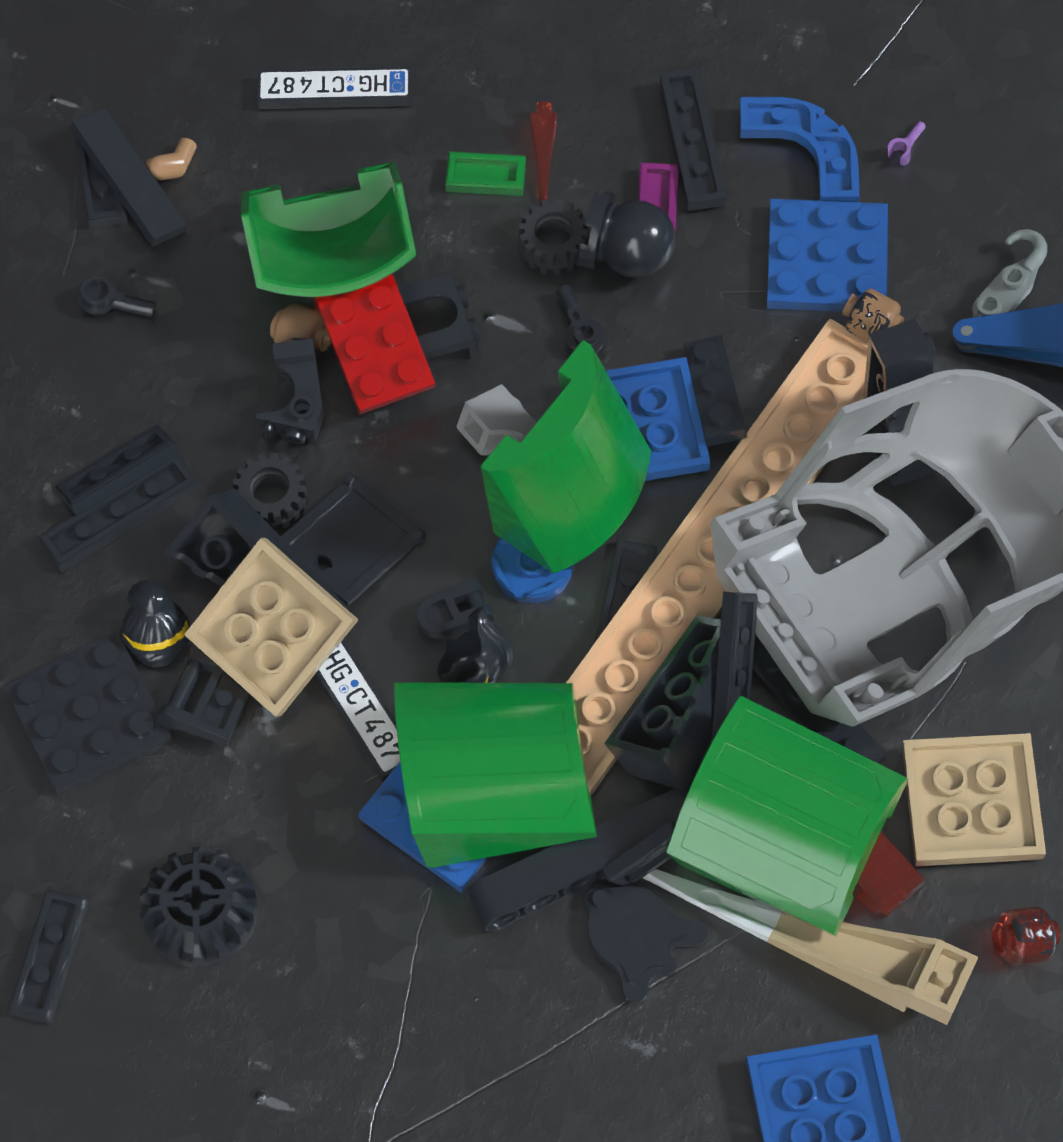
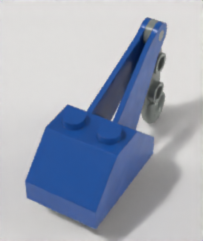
M1030 229L1018 230L1011 233L1005 239V243L1011 245L1017 240H1028L1033 244L1032 252L1025 259L1004 268L980 294L972 306L973 318L962 319L955 324L953 328L955 344L960 351L965 353L986 354L1063 367V303L1014 311L1033 289L1038 269L1047 256V243L1041 234Z

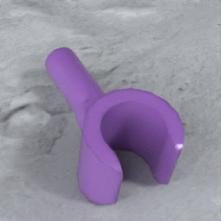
M918 121L904 139L895 138L891 140L888 144V159L892 156L893 152L901 150L905 153L900 158V165H907L911 159V147L925 129V124Z

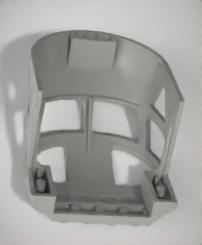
M953 369L933 373L841 407L775 495L725 513L712 520L710 524L717 579L726 592L757 594L755 634L810 713L854 727L909 702L945 680L957 669L965 657L984 649L1010 631L1033 607L1049 601L1063 591V411L1031 388L998 374L971 369ZM913 403L902 431L863 435L900 407ZM862 452L883 453L844 482L807 484L812 475L831 460L844 455ZM916 460L923 461L945 476L975 509V513L970 520L937 545L926 537L907 514L890 500L873 490L877 483ZM822 504L847 509L875 524L885 534V539L844 564L819 575L812 570L805 559L796 538L807 524L799 513L798 505ZM983 527H987L990 529L1010 565L1015 593L986 606L973 620L965 593L945 558ZM932 607H937L941 610L946 626V644L920 672L912 670L902 657L882 665L868 649V642L886 634L914 616Z

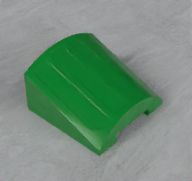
M395 161L359 168L357 173L360 184L284 200L280 184L242 192L241 217L256 287L291 296L319 297L354 291L378 282L416 256V250L402 181Z
M584 340L558 370L560 390L562 392L522 442L519 443L506 434L481 465L493 532L553 574L574 565L593 553L622 525L642 491L652 452L592 345Z
M394 682L396 729L412 835L428 868L597 837L592 800L588 790L579 730L580 721L573 683Z
M740 696L721 725L701 763L679 814L666 853L685 869L833 936H837L854 899L852 895L886 819L891 818L908 778Z

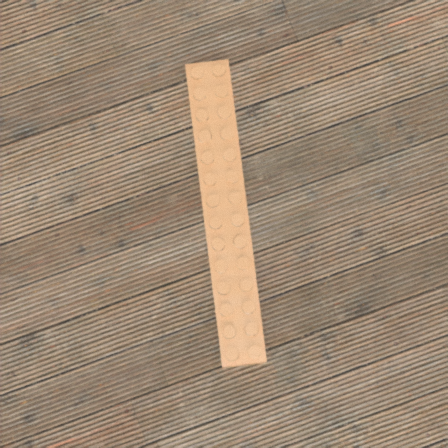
M829 319L746 433L747 438L742 439L566 682L573 683L575 688L580 721L579 730L590 796H592L617 760L604 744L696 615L717 619L722 612L723 591L726 592V590L717 579L710 524L712 520L725 513L775 495L840 408L863 399L868 342L848 332L843 325ZM826 464L812 475L807 484H812Z

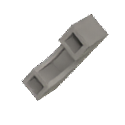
M501 384L466 401L456 428L480 455H490L506 434L521 443L535 426L536 421L522 407L520 401L513 397Z

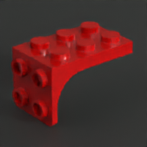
M393 274L354 291L314 297L313 309L318 312L326 328L359 415L435 388L436 383Z

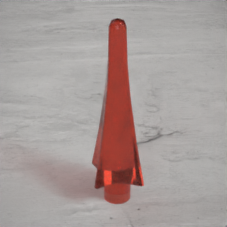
M547 101L538 102L536 113H530L538 167L540 201L548 199L550 164L558 126L556 123L558 113H552V104Z

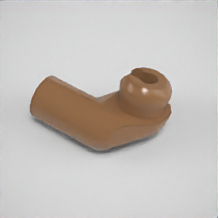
M182 137L179 139L173 153L157 155L148 159L145 165L156 180L163 181L179 178L186 172L197 149V145L193 140Z

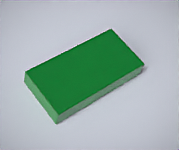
M449 152L445 184L446 192L523 196L526 156Z

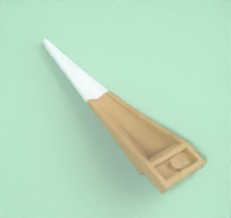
M657 869L643 877L649 882L902 1012H905L908 1007L948 1025L978 959V956L940 939L897 933L845 922L842 923L837 936H833L761 902L717 890Z

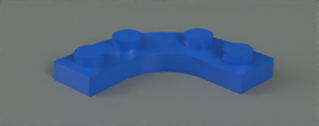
M740 97V138H780L797 142L806 147L815 158L818 168L819 201L859 202L858 155L854 142L843 125L839 126L826 116L824 109L803 100L786 97Z

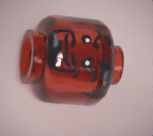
M1037 906L1007 910L1001 914L998 922L994 923L992 927V944L995 952L1013 966L1038 964L1050 960L1061 937L1057 922L1051 919L1046 910Z

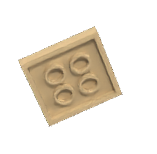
M260 538L184 635L275 717H279L287 710L357 623L358 619L267 538Z
M1030 733L903 740L902 753L905 777L908 778L906 789L915 866L1044 859L1046 850Z

